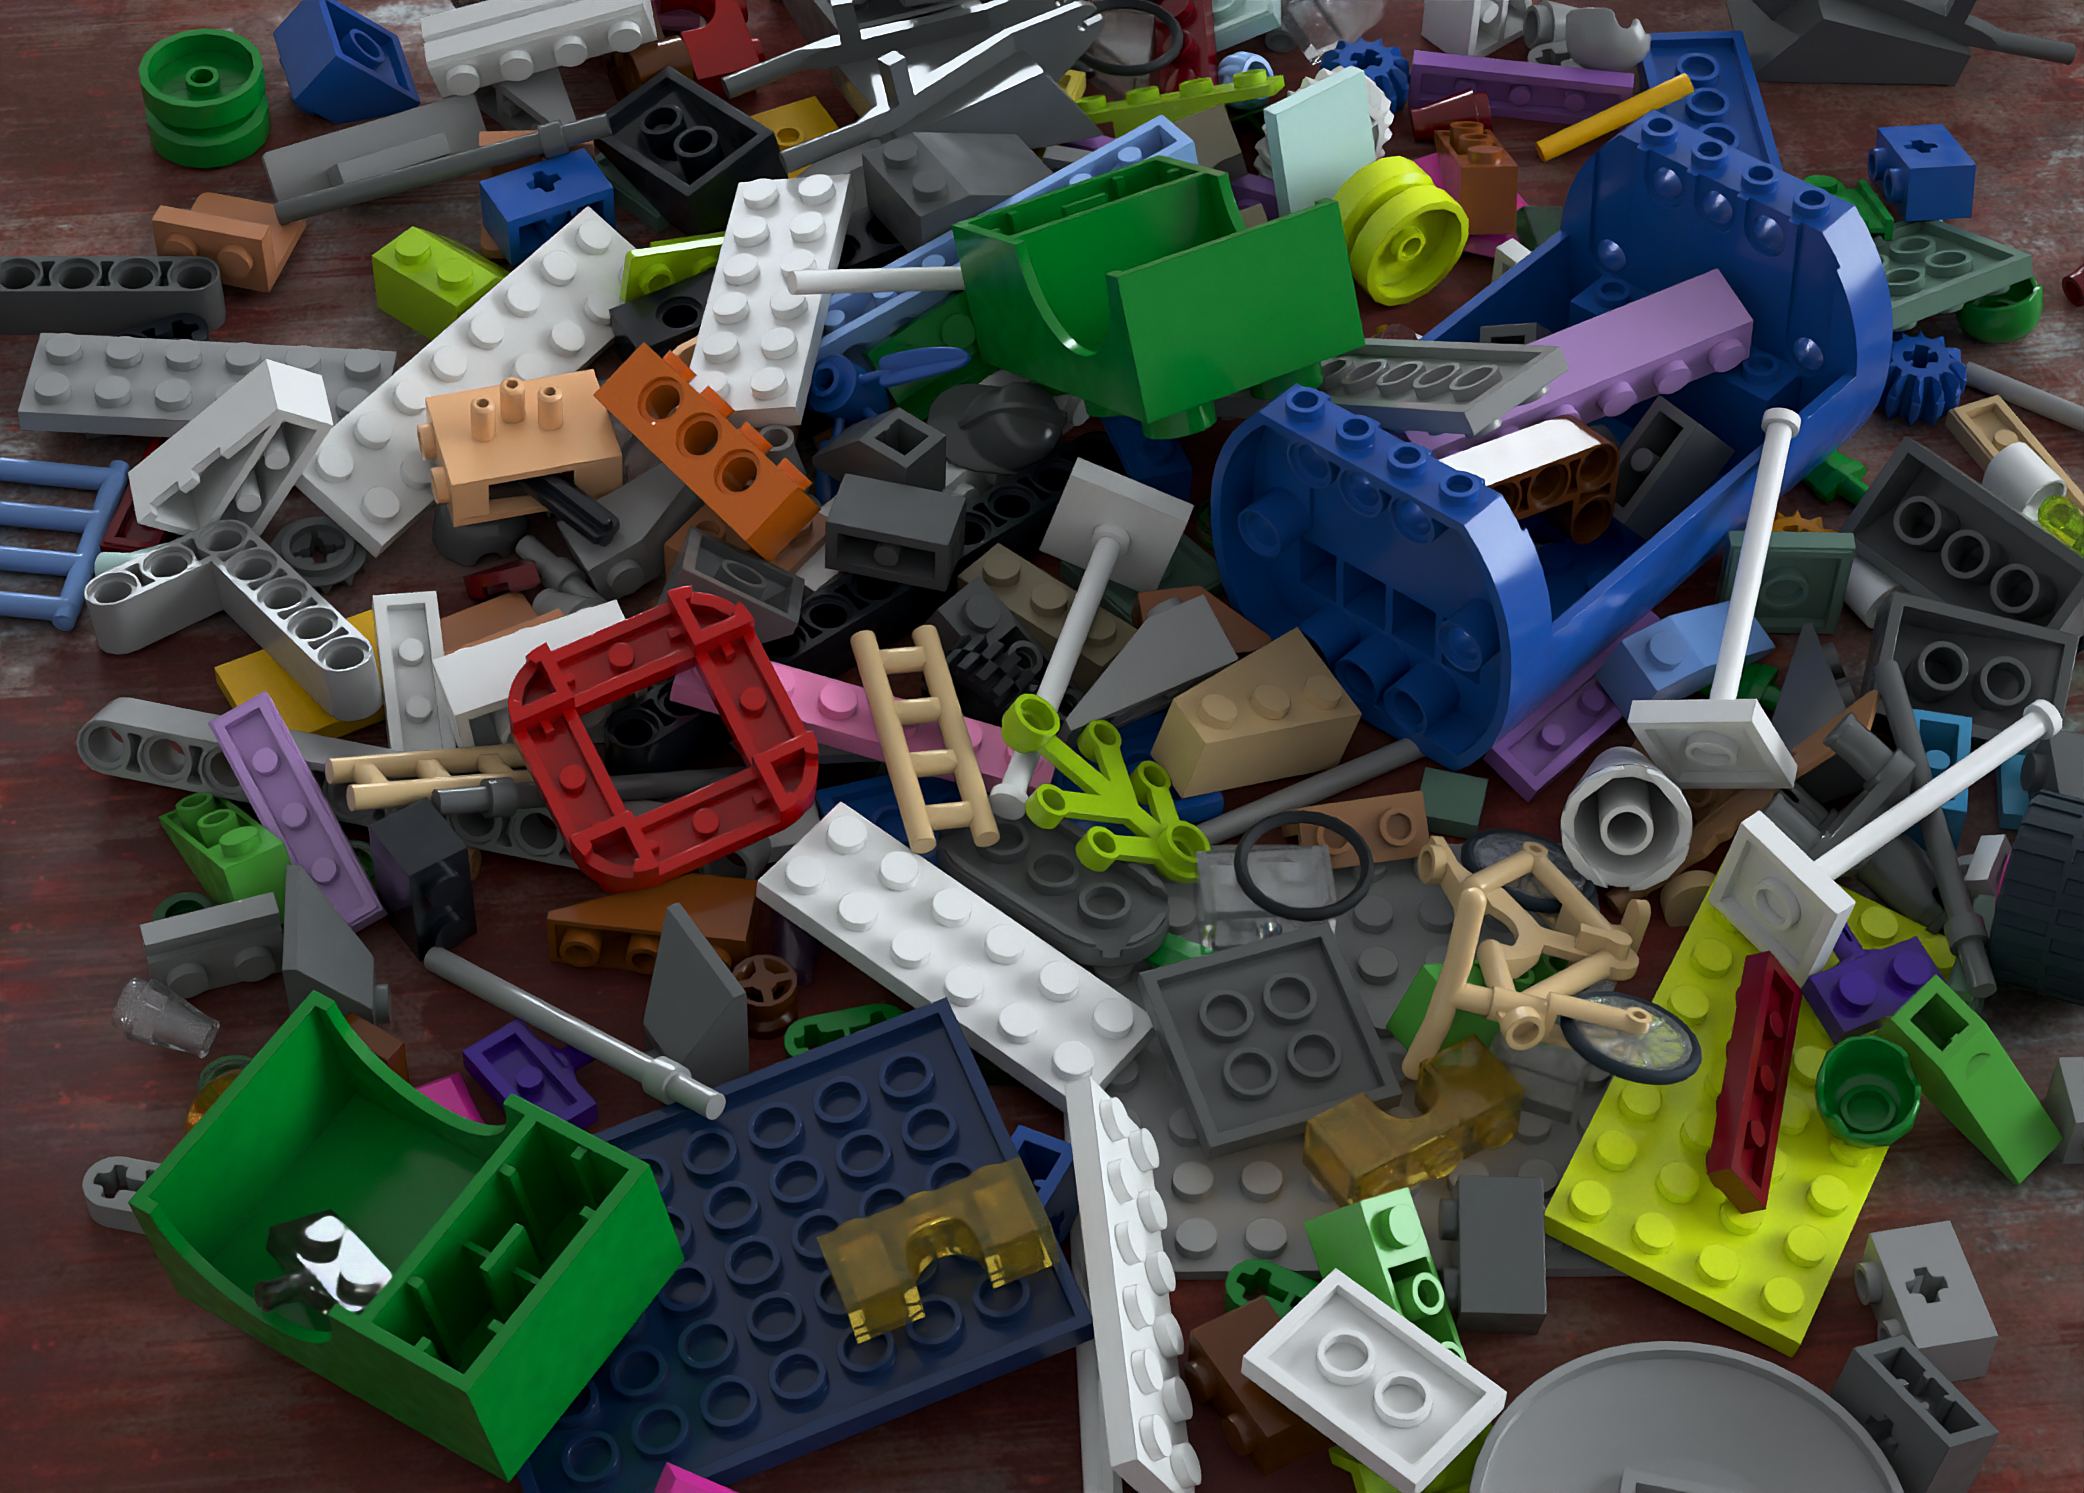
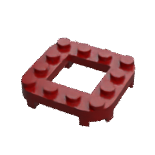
M692 585L668 590L667 602L553 651L550 650L547 642L536 647L525 656L526 663L512 682L507 703L510 730L515 745L573 861L585 875L597 882L599 887L608 893L618 894L624 891L646 890L668 882L785 830L799 820L814 803L819 757L816 737L812 730L807 732L754 631L755 620L740 601L735 605L716 595L692 592ZM695 667L747 769L634 817L631 809L626 810L579 716Z

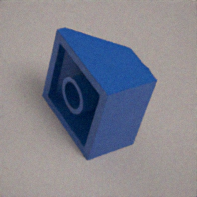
M302 0L273 32L280 55L279 62L285 71L291 90L290 97L294 104L308 115L314 116L317 113L335 124H342L400 113L417 108L421 104L398 36L336 0Z

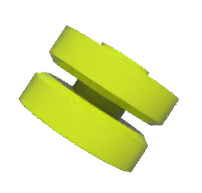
M1401 156L1380 158L1359 169L1341 185L1332 200L1338 201L1352 276L1357 284L1375 302L1387 306L1410 303L1431 291L1448 275L1459 260L1468 239L1469 219L1463 208L1445 190L1437 188L1431 177L1414 161Z

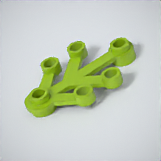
M1034 694L1020 695L1002 717L1001 736L1004 742L1018 753L1028 754L1032 751H1037L1086 792L1063 791L1053 784H1041L1025 802V811L1030 820L1044 829L1055 828L1064 817L1123 824L1137 836L1114 835L1107 828L1101 826L1091 827L1075 847L1077 857L1081 863L1096 872L1107 870L1115 860L1153 864L1155 869L1167 879L1183 884L1196 882L1207 870L1208 859L1211 855L1210 843L1204 833L1195 825L1179 820L1169 791L1171 779L1167 771L1156 762L1147 760L1141 762L1128 775L1120 751L1121 736L1111 723L1100 719L1092 720L1077 737V746L1080 752L1090 761L1098 763L1101 772L1099 773L1055 736L1060 728V719L1056 710L1048 701ZM1137 801L1149 805L1151 815L1143 810Z

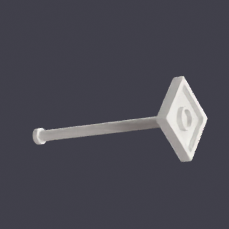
M1771 408L1766 410L1763 415L1761 428L1766 433L1710 698L1698 700H1633L1631 704L1628 725L1654 764L1674 781L1680 789H1776L1794 787L1798 765L1758 700L1736 699L1791 438L1798 435L1801 424L1800 416L1786 408Z
M1079 457L1076 460L1039 548L1042 552L1086 569L1037 692V696L1048 701L1056 712H1058L1109 579L1139 592L1157 590L1194 507L1193 504ZM1014 751L1002 783L995 785L989 796L992 811L996 815L1010 820L1020 819L1024 816L1026 812L1025 802L1028 799L1026 791L1040 758V754L1037 751H1032L1028 754Z
M2038 699L2024 709L2023 718L1815 861L1810 859L1760 810L1741 822L1707 900L1760 952L1770 950L1801 989L1809 976L1823 971L1856 903L1834 880L2038 738L2047 740L2060 732L2062 728L2060 713L2054 705L2046 700Z

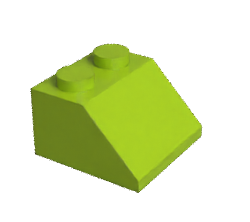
M414 226L372 255L378 308L431 341L511 273L457 240Z

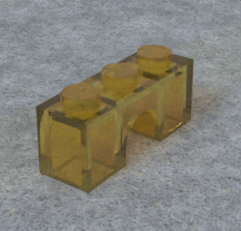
M1474 1034L1437 1053L1434 1057L1420 1062L1414 1105L1423 1116L1411 1119L1390 1116L1381 1111L1366 1093L1362 1092L1307 1120L1302 1163L1340 1208L1405 1187L1410 1189L1429 1178L1440 1179L1448 1175L1461 1161L1485 1148L1494 1150L1507 1143L1518 1131L1525 1089L1481 1039Z
M1020 1156L1001 1164L983 1166L975 1170L969 1177L934 1191L918 1192L908 1197L899 1205L867 1218L848 1220L839 1225L834 1231L817 1237L829 1277L858 1344L925 1317L916 1284L923 1269L935 1259L947 1255H964L976 1260L984 1268L993 1289L1060 1262L1051 1222Z

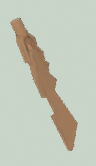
M1878 690L1866 693L1790 750L1793 759L1798 765L1795 780L1836 754L1822 742L1832 729L1850 712L1856 716V719L1869 731L1871 730L1881 699ZM1782 788L1736 790L1693 825L1686 859L1667 880L1645 890L1629 891V887H1613L1604 894L1607 904L1620 916L1625 912L1631 899L1641 900L1647 897L1652 891L1670 882L1686 868L1706 858L1720 843L1730 840L1741 822L1757 811H1761L1772 799L1774 793Z

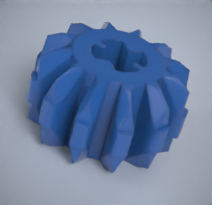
M1359 36L1353 44L1346 41H1338L1335 49L1325 51L1324 58L1320 63V70L1325 68L1331 71L1338 66L1344 68L1354 66L1364 70V74L1375 82L1376 86L1384 92V96L1391 101L1389 110L1392 114L1404 109L1405 102L1408 99L1411 71L1409 70V61L1401 57L1399 47L1385 48L1382 38L1372 43L1365 42Z
M1919 330L1915 337H1909L1903 332H1896L1892 338L1890 365L1886 384L1876 408L1886 409L1887 420L1898 416L1906 418L1910 427L1917 419H1922L1928 424L1935 425L1940 416H1947L1948 410L1959 405L1961 393H1964L1967 375L1965 374L1967 366L1961 361V350L1945 347L1944 336L1932 340L1925 338L1921 330Z

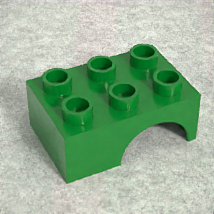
M1157 155L951 225L982 362L1030 380V383L1042 387L1051 396L1070 394L1083 399L1086 413L1090 416L1115 417L1125 415L1139 420L1143 435L1150 439L1179 438L1211 427L1217 421L1213 400L1246 388L1250 389V394L1253 398L1259 400H1272L1296 383L1303 387L1317 389L1324 382L1321 361L1366 346L1338 201L1332 199H1320L1315 201L1314 206L1247 228L1236 204L1228 172Z
M315 990L307 996L128 1201L135 1217L180 1296L507 1483L511 1481L685 1260L650 1164L513 1093L503 1102L507 1118L505 1125L482 1124L446 1109L419 1092L391 1070L360 1039L344 1018L336 1002Z

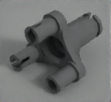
M1852 712L1847 714L1832 729L1822 743L1826 747H1830L1866 780L1863 784L1865 789L1839 812L1835 808L1828 811L1795 781L1793 788H1782L1774 793L1772 799L1761 810L1813 861L1909 796L1916 764L1899 748L1892 752L1862 725ZM1905 832L1839 876L1845 881L1855 876L1891 910L1926 926L1925 930L1933 935L1948 920L1929 855Z

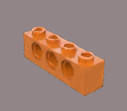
M643 342L593 396L757 553L771 563L821 510L804 493L812 482L787 458H784L777 466L765 455L773 446L747 421L739 429L735 428L727 420L735 410L710 386H707L699 394L689 384L697 375L671 350L661 358ZM676 406H678L677 410L671 416L667 417L670 411ZM717 441L713 449L708 453L704 454L706 449L713 442ZM756 477L753 484L746 490L742 491L744 485L750 479Z

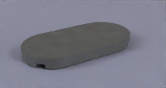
M993 812L1000 839L988 847L976 846L970 827L939 830L936 857L940 870L1075 962L1096 967L1130 965L1152 955L1160 948L1167 937L1170 907L1167 902L1168 894L1161 880L1136 862L1115 860L1103 872L1090 870L1081 863L1075 850L1076 844L1087 831L1065 817L1055 828L1044 829L1033 823L1026 812L1022 818L1016 820L1002 818Z

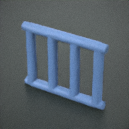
M0 457V481L98 491L92 510L0 501V525L83 533L76 553L0 545V570L66 576L59 597L0 591V616L52 621L53 625L62 631H70L74 628L85 602V586L93 579L95 560L102 553L99 545L122 500L128 483V472L131 470V467L126 462L114 460L110 463L109 467Z

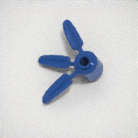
M944 346L919 348L883 356L879 361L880 370L869 372L844 356L830 355L815 364L807 402L813 409L834 420L832 441L844 431V427L848 428L852 424L887 412L889 397L885 388L962 368L972 358L968 352L961 348ZM825 440L820 443L818 452L831 441ZM817 468L816 496L823 506L837 495L841 482Z

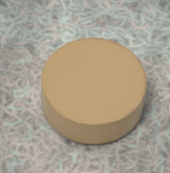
M1702 870L1688 871L1675 876L1663 887L1660 894V903L1665 920L1670 927L1691 925L1716 876L1715 874Z

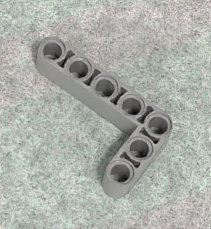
M229 519L210 523L98 575L85 586L84 597L96 640L100 649L107 653L127 654L139 650L224 610L328 714L337 720L358 721L370 717L383 705L384 696L370 642L248 525L241 521Z

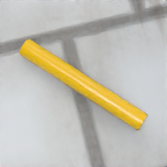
M1686 73L1680 74L1535 142L1537 153L1545 163L1635 121L1653 109L1658 110L1694 93L1691 80Z

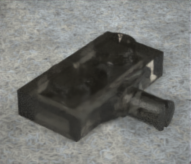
M328 1209L270 1227L266 1250L285 1270L286 1275L257 1282L254 1287V1297L258 1307H262L263 1312H270L273 1309L300 1301L325 1314L327 1318V1314L336 1303L360 1316L393 1275L332 1209Z

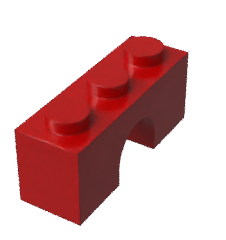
M655 0L659 14L684 9L693 11L705 19L707 22L705 26L681 32L680 37L685 43L692 61L693 81L722 100L729 99L721 83L722 77L765 61L763 47L759 38H751L746 26L748 22V9L745 0ZM756 89L741 94L739 96L755 93Z

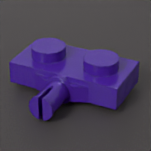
M1846 922L1833 948V952L1839 959L1840 964L1809 976L1801 990L1834 1045H1837L1847 1037L1860 1036L1879 1029L1935 974L1946 984L1947 982L1917 936L1884 949L1866 950L1862 948Z
M519 1018L462 1050L464 1068L504 1112L503 1102L513 1093L581 1129L598 1120L597 1103L577 1082L574 1073L596 1059L570 1045L559 1050L539 1040Z

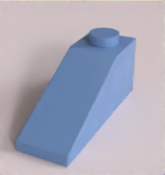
M1730 600L1670 615L1622 639L1596 672L1595 677L1627 722L1633 700H1681L1713 683ZM1754 616L1743 667L1771 654L1776 648Z

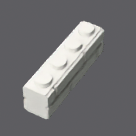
M486 0L420 18L422 35L425 42L426 63L443 98L451 95H470L477 91L478 88L507 80L522 81L529 78L533 73L559 66H577L592 57L615 51L629 52L635 50L641 44L658 40L651 0Z

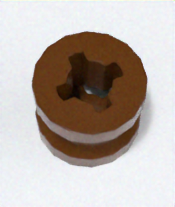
M770 954L755 955L744 959L735 966L732 974L746 992L748 1037L757 1040H772L785 1035L788 1027L798 1019V1001L796 998L797 974L795 970L783 958Z

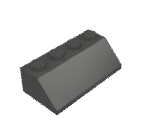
M1905 436L1838 531V533L1854 534L1855 553L1915 596L2079 635L2081 638L2084 635V555L1929 448Z

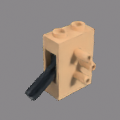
M594 369L525 381L510 377L504 379L500 385L425 397L427 423L417 424L420 452L424 461L434 460L436 467L430 468V480L434 499L437 505L447 503L453 527L551 511L592 544L606 546L613 541L614 535L620 529L619 519L596 500L623 486L622 453L607 409L593 396L600 388Z

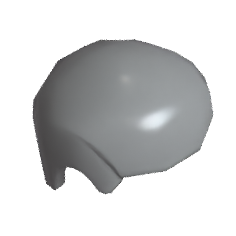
M1580 8L1571 10L1566 15L1567 51L1573 62L1582 68L1624 72L1641 62L1650 51L1651 35L1645 33L1639 19H1633L1629 28H1622L1616 20L1615 13L1608 8Z

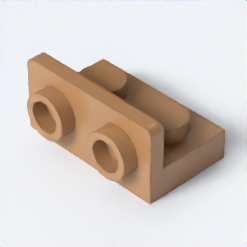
M1422 790L1287 810L1320 812L1338 818L1350 825L1364 838L1372 852L1374 863L1419 857L1422 847L1428 844L1430 840ZM1304 823L1282 826L1283 838L1298 836L1302 868L1305 872L1310 873L1360 865L1359 857L1353 846L1336 832L1318 825Z

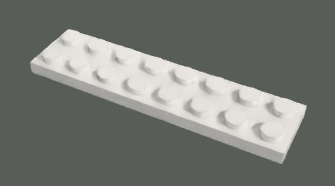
M587 206L332 427L294 485L375 558L379 556L436 504L430 480V468L436 466L433 459L423 460L417 436V424L427 423L425 397L500 385L504 379L510 377L525 381L583 371L614 343L615 335L612 331L609 309L624 304L620 298L625 256L628 251L636 250V248Z

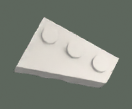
M268 359L263 361L128 472L137 523L184 536L210 523L232 519L245 523L260 537L333 427L322 375Z

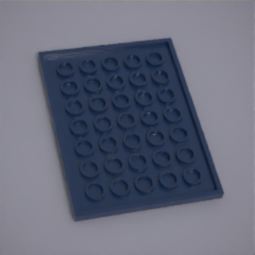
M947 997L712 1088L723 1094L726 1099L725 1108L716 1119L710 1120L675 1102L593 1134L650 1164L685 1260L517 1472L523 1493H654L666 1462L726 1487L1095 1339L1090 1311Z

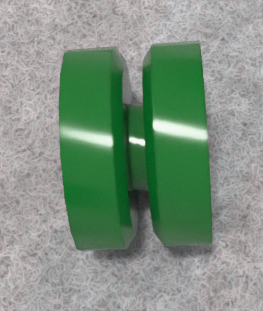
M207 28L182 31L160 40L144 54L138 71L150 142L163 158L187 167L206 169L227 166L250 157L266 143L272 127L265 91L264 69L260 51L247 38L230 31Z

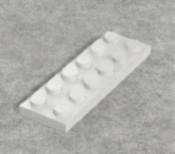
M815 174L803 178L777 180L763 178L751 182H739L690 364V369L697 376L689 383L699 394L707 386H710L735 410L727 420L737 429L746 421L754 428H763L775 424L783 426L801 425L832 294L791 295L787 287V277L792 270L838 269L856 193L851 174Z
M839 802L757 882V898L915 1009L947 997L966 1041L971 1048L1067 1115L1064 1084L1090 1076L1104 1090L1155 1036L1156 1032L1148 1012L926 859L913 853L910 848L843 802Z
M1088 1076L1064 1084L1110 1468L1138 1493H1195L1194 1486L1201 1483V1468L1198 1457L1188 1442L1186 1420L1192 1418L1193 1408L1189 1391L1184 1381L1180 1378L1177 1356L1184 1352V1340L1176 1318L1171 1314L1169 1292L1175 1290L1176 1281L1173 1267L1162 1246L1160 1230L1167 1227V1214L1163 1201L1154 1186L1152 1169L1159 1166L1157 1146L1149 1130L1146 1128L1140 1129L1127 1116L1121 1101L1117 1097L1110 1098Z

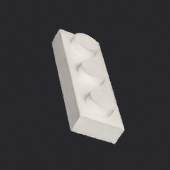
M436 591L373 595L372 613L381 687L384 696L383 705L389 749L412 752L456 748L455 738L442 702L432 663L433 659L444 656Z

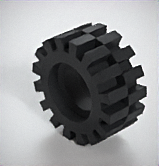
M970 634L964 635L959 640H956L944 652L963 716L1002 727V717L1013 702L1022 694L1037 695L1040 685L1029 683L1035 675L1030 668L1020 669L1017 663L1022 658L1014 651L1009 656L1003 653L1004 644L997 640H994L988 646L987 638L984 635L977 634L973 639ZM923 674L921 681L925 684L921 687V694L923 697L928 698L930 694Z

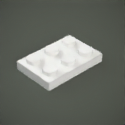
M1337 1268L1243 1356L1242 1374L1402 1493H1421L1504 1409L1507 1392Z

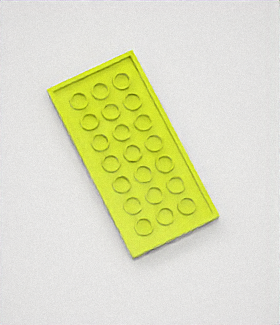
M1722 863L1652 1000V1003L1677 1016L1696 1035L1701 1046V1064L1695 1074L1684 1081L1670 1085L1642 1084L1616 1076L1612 1078L1544 1212L1545 1233L1793 1358L1802 1343L1889 1146L1860 1149L1846 1145L1842 1139L1835 1138L1825 1126L1816 1107L1815 1084L1817 1073L1826 1052L1835 1045L1802 994L1766 1209L1741 1214L1723 1192L1710 1181L1709 1176L1706 1174V1155L1711 1148L1717 1117L1716 1100L1722 1090L1727 1062L1726 1045L1731 1039L1736 1013V991L1741 985L1746 956L1761 953L1707 900L1723 865ZM1839 885L1856 901L1847 924L1863 949H1884L1917 936L1948 984L1956 956L1951 954L1946 936L1938 932L1933 935L1925 930L1926 926ZM1833 950L1823 971L1840 964ZM1652 1019L1646 1034H1635L1631 1041L1640 1051L1635 1067L1650 1070H1673L1684 1064L1687 1059V1049L1682 1040L1670 1029ZM1878 1029L1860 1036L1873 1035Z

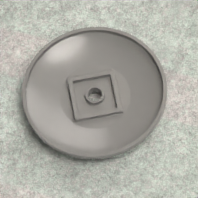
M1678 1341L1640 1342L1606 1348L1576 1358L1535 1381L1516 1397L1500 1415L1487 1435L1477 1457L1469 1488V1493H1904L1895 1471L1870 1434L1844 1407L1824 1391L1802 1377L1753 1355L1715 1345Z

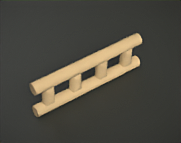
M922 625L916 628L912 633L915 647L879 650L875 634L872 631L863 630L855 633L851 637L850 643L911 851L916 854H923L933 850L936 846L933 832L935 830L970 827L976 846L988 847L998 842L1000 839L998 827L936 627L933 625ZM923 671L930 697L894 701L887 675ZM938 722L946 749L910 752L902 726ZM954 774L962 802L925 805L918 778Z
M515 743L328 758L325 763V775L330 785L356 783L349 785L347 788V804L350 811L407 807L425 797L431 802V795L434 789L479 786L480 782L487 778L511 777L515 783L534 782L528 770H512L527 768ZM475 772H480V773H481V774H472V775L451 776V774H463V773H475ZM415 777H418V778H419V779H412V780L388 781V780H391V779H403V778H415Z

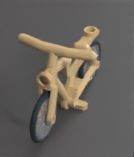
M1513 829L1479 831L1470 836L1461 847V865L1443 836L1430 837L1429 843L1422 847L1419 854L1418 875L1423 884H1440L1454 908L1455 918L1445 961L1428 1010L1402 1062V1072L1408 1079L1420 1080L1427 1074L1452 1025L1457 1009L1483 1015L1486 1020L1498 1022L1502 1036L1512 1049L1526 1050L1534 1047L1539 1042L1572 1049L1587 1062L1602 1071L1632 1082L1650 1085H1670L1684 1081L1695 1074L1702 1061L1701 1046L1691 1029L1673 1013L1643 998L1625 993L1594 991L1572 997V995L1593 984L1604 989H1613L1618 981L1631 979L1635 975L1639 965L1637 953L1651 916V908L1647 900L1631 899L1621 924H1611L1590 903V899L1594 895L1595 884L1574 869L1563 846L1552 840L1533 833ZM1525 910L1535 912L1550 929L1540 927ZM1490 914L1503 922L1513 933L1516 943L1513 946H1509L1493 939H1486L1477 947L1483 917ZM1476 947L1477 958L1486 987L1466 983L1472 968ZM1541 953L1567 960L1564 970L1522 992H1516L1512 979H1518L1537 964ZM1557 1015H1560V1025L1554 1024Z

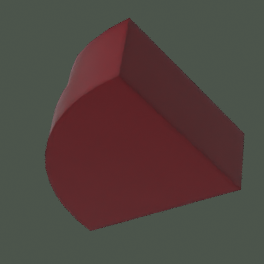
M518 559L463 576L468 597H473V599H485L489 595L510 589L511 593L537 587V583H541L535 562Z

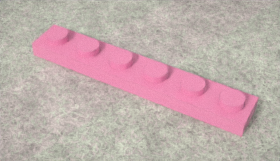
M770 661L807 732L813 731L817 743L885 762L863 687ZM695 667L675 676L670 701L719 714ZM894 697V701L905 700L898 697ZM964 717L986 792L991 793L995 785L1002 783L1014 750L1004 742L1001 736L1002 727ZM938 722L902 726L910 752L946 749ZM1040 755L1026 791L1028 798L1041 784H1051L1055 766L1042 755ZM954 774L934 776L956 783Z

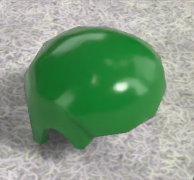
M2033 275L2031 278L2010 285V289L2003 294L1981 296L1965 302L1963 308L1955 312L1957 321L1964 332L1985 344H2009L2023 339L2037 326L2043 310V286L2037 285Z
M1875 1034L1847 1037L1826 1052L1816 1076L1815 1101L1819 1115L1835 1138L1842 1139L1846 1145L1860 1149L1890 1146L1912 1130L1921 1106L1919 1099L1921 1098L1922 1088L1910 1065L1909 1054L1900 1045Z

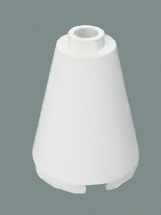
M1613 747L1605 750L1595 758L1565 802L1560 821L1563 849L1574 869L1588 880H1591L1595 885L1608 888V885L1629 887V891L1645 890L1667 880L1685 861L1693 832L1691 808L1684 793L1675 782L1641 752L1630 747Z

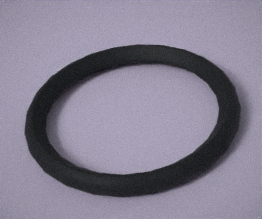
M1101 0L1093 3L1098 9L1089 17L1114 9H1133L1158 17L1170 29L1172 43L1161 57L1154 61L1136 65H1117L1103 62L1085 51L1078 60L1089 68L1114 76H1140L1159 71L1178 56L1183 46V32L1179 22L1163 7L1145 0ZM1081 21L1078 26H1081L1084 21Z
M1305 810L1285 811L1268 816L1254 824L1242 836L1236 847L1233 862L1237 882L1244 894L1255 905L1272 915L1302 922L1327 920L1340 916L1356 907L1366 896L1373 882L1375 870L1372 852L1364 838L1356 830L1338 818L1320 812ZM1304 823L1318 825L1336 832L1353 846L1360 861V878L1355 888L1346 897L1334 904L1306 909L1290 907L1274 901L1255 886L1249 875L1247 865L1248 854L1253 844L1263 834L1287 824Z

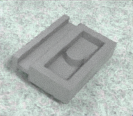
M266 893L139 925L156 1003L176 998H191L207 990L243 981H259L271 974L282 972L283 932L274 893Z

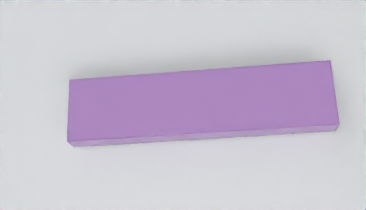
M264 691L209 722L208 725L262 826L284 842L291 864L302 866L354 933L388 915L269 694Z

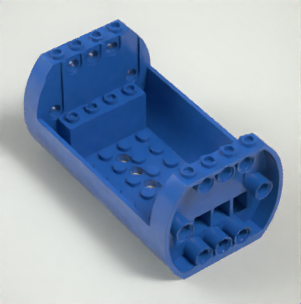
M1654 109L1641 116L1590 156L1578 171L1567 194L1563 208L1561 229L1419 340L1480 343V327L1535 322L1552 333H1556L1718 268L1753 319L1749 358L1741 361L1731 370L1713 372L1693 380L1674 393L1659 394L1735 450L1706 491L1648 541L1612 516L1608 528L1597 540L1590 544L1580 545L1573 542L1537 514L1517 521L1503 495L1485 486V479L1476 474L1450 467L1434 458L1433 451L1416 443L1404 442L1386 432V429H1381L1382 424L1364 415L1353 414L1332 403L1330 395L1296 383L1242 422L1223 445L1215 464L1211 487L1212 542L1217 567L1232 609L1269 635L1272 641L1298 627L1362 713L1360 718L1398 740L1403 738L1411 740L1418 747L1420 753L1452 772L1471 765L1726 546L1728 531H1743L1746 529L1766 433L1761 428L1763 415L1766 410L1786 408L1794 411L1801 418L1799 433L1796 437L1791 438L1778 500L1857 433L1868 421L1879 403L1886 384L1892 349L1893 317L1885 271L1871 234L1856 206L1828 193L1822 188L1815 187L1777 169L1769 163H1765L1735 149L1721 140L1693 129L1671 116L1664 115ZM1659 395L1632 405L1622 414L1613 417L1604 416L1586 425L1604 424L1619 444L1622 445ZM1543 540L1556 541V542H1549V543H1546V544H1543V545H1540V544L1537 543V542L1543 541Z

